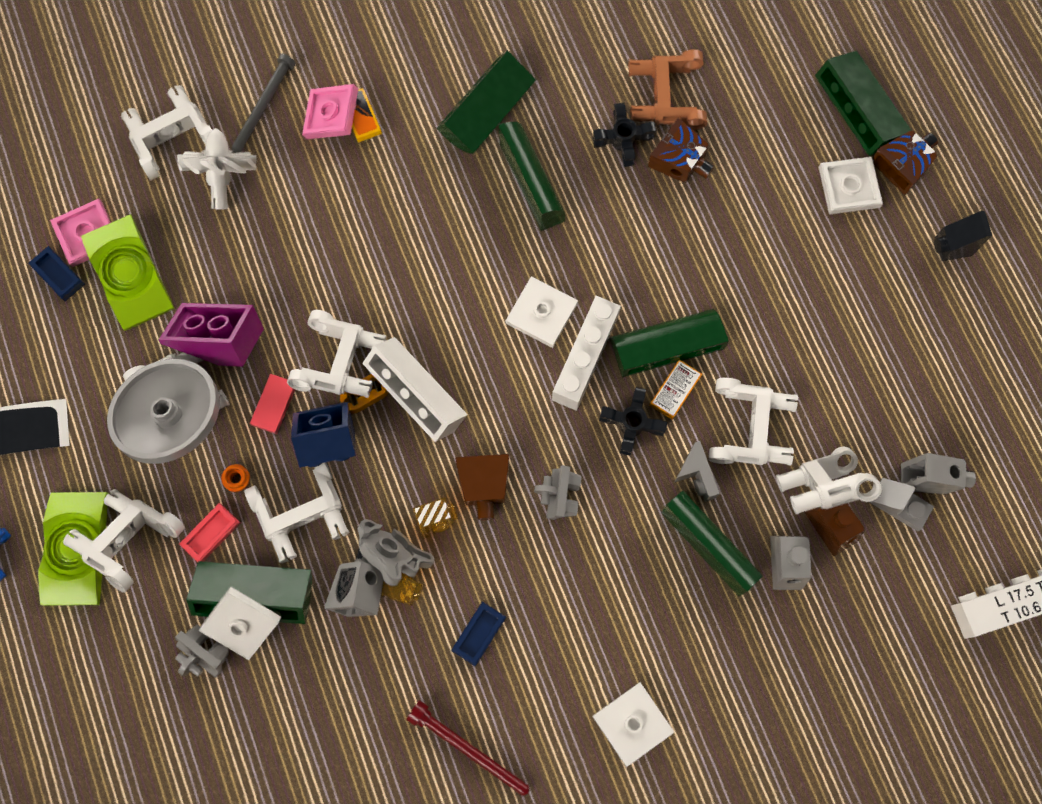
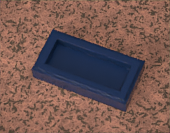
M49 246L28 263L64 301L68 300L85 285Z
M482 601L451 651L476 667L507 617Z

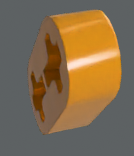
M372 374L363 378L364 380L380 383ZM382 385V390L379 392L376 389H372L369 392V398L360 396L357 399L358 404L355 406L352 403H348L350 412H361L386 397L389 392ZM345 392L341 394L340 402H349L348 396L351 393Z

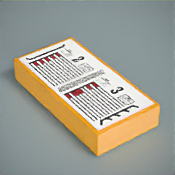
M678 360L649 406L673 420L702 373L683 361Z

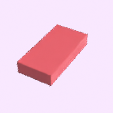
M270 374L249 423L251 426L274 434L278 433L295 392V389L287 384L288 379Z
M218 503L179 545L197 562H204L241 522L221 503Z

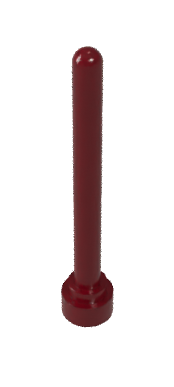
M420 700L417 702L406 718L408 722L415 727L417 724L420 727L426 726L522 796L528 795L530 788L525 782L432 717V712L428 710L429 706Z

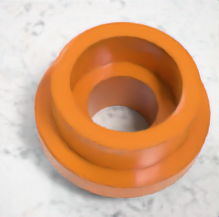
M239 464L230 465L222 473V484L231 492H240L250 482L249 471ZM240 474L241 480L238 483H233V476Z

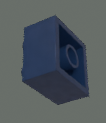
M348 402L293 413L291 440L299 468L305 466L317 467L324 462L334 460L345 461L350 457L356 456L355 428Z

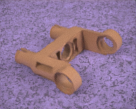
M693 49L687 50L678 56H654L651 60L630 59L628 75H651V78L654 80L655 99L654 105L651 106L631 105V120L634 122L653 121L656 125L674 124L677 118H679L692 130L704 128L707 125L706 111L697 109V107H671L669 73H691L693 70L700 69L704 65L703 53Z

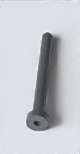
M286 54L279 55L277 69L232 145L234 153L242 151L288 69L293 70L296 62Z

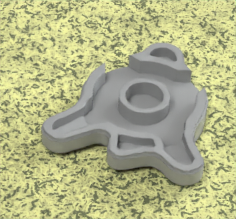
M364 519L360 522L357 528L360 552L370 564L381 571L383 579L387 584L396 586L401 580V573L414 577L420 567L430 568L433 565V555L417 548L398 530L393 529L392 533L380 530L382 525L372 520Z

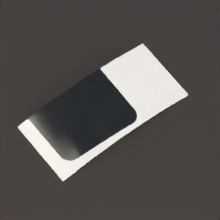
M66 399L0 407V455L70 446Z

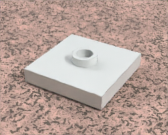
M872 157L820 164L819 171L829 214L881 208L883 202Z
M531 276L508 315L506 324L553 348L575 310L578 300Z
M230 587L203 622L199 631L249 660L279 623L281 617Z
M641 682L592 716L626 767L674 733Z

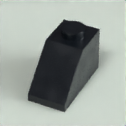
M979 211L941 229L934 240V247L936 252L940 254L941 261L971 257L992 236V232L985 211Z

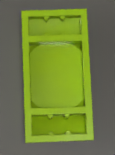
M131 214L81 236L88 258L102 283L107 300L124 331L175 309Z
M64 492L50 494L43 520L44 551L38 569L41 606L100 605L102 573L84 563L81 555L73 549L66 547L63 541L67 534L74 537L70 534V531L73 529L78 530L79 533L92 541L106 529L108 506L104 504V500L109 493Z

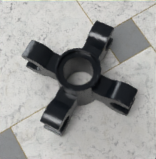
M625 103L614 104L615 110H613L615 121L613 129L593 130L594 148H600L607 144H612L615 149L621 151L623 166H634L635 140L649 141L655 139V122H646L636 126L635 122L626 116ZM620 133H626V134H628L629 136H628V137H623V136H620L619 134H620Z
M635 387L631 406L626 408L624 412L602 406L599 421L620 425V429L624 433L620 454L631 456L635 436L639 435L642 431L662 437L666 432L668 422L647 418L645 411L642 409L646 389ZM634 416L639 419L640 425L637 427L629 426L626 418Z

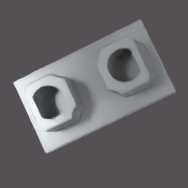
M562 465L559 469H552V476H544L543 485H535L534 492L542 495L541 504L548 505L547 519L555 520L577 515L578 501L567 499V491H578L581 486L582 477L570 472L569 466Z
M195 625L186 634L180 631L175 636V639L178 641L176 647L182 651L175 658L182 664L178 673L184 677L192 672L199 677L203 672L202 668H204L217 678L222 672V664L229 654V649L216 642L206 651L201 645L207 640L208 636L199 631V625Z

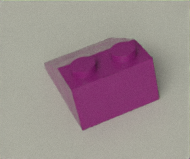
M181 303L158 341L162 345L218 366L243 367L264 328L253 305Z

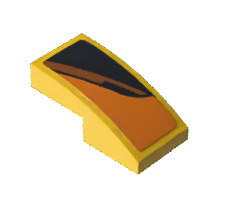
M363 88L358 90L352 130L358 143L382 134Z

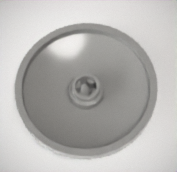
M165 359L146 365L128 377L113 396L107 415L109 435L114 444L125 455L135 461L158 464L176 460L200 445L214 427L220 409L218 388L210 375L201 366L188 360Z

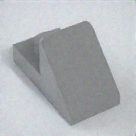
M698 441L692 446L675 482L695 476L694 486L699 496L702 495L706 502L715 499L720 493L702 444Z
M882 478L880 480L882 486L880 496L869 503L917 532L920 531L934 506L913 494L916 489L914 486Z

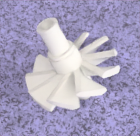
M216 128L208 134L205 150L200 153L186 151L183 154H177L180 171L191 170L195 174L206 172V182L211 186L212 209H228L227 185L230 182V172L246 173V170H257L255 165L257 156L251 155V152L233 153L232 150H228L224 134Z

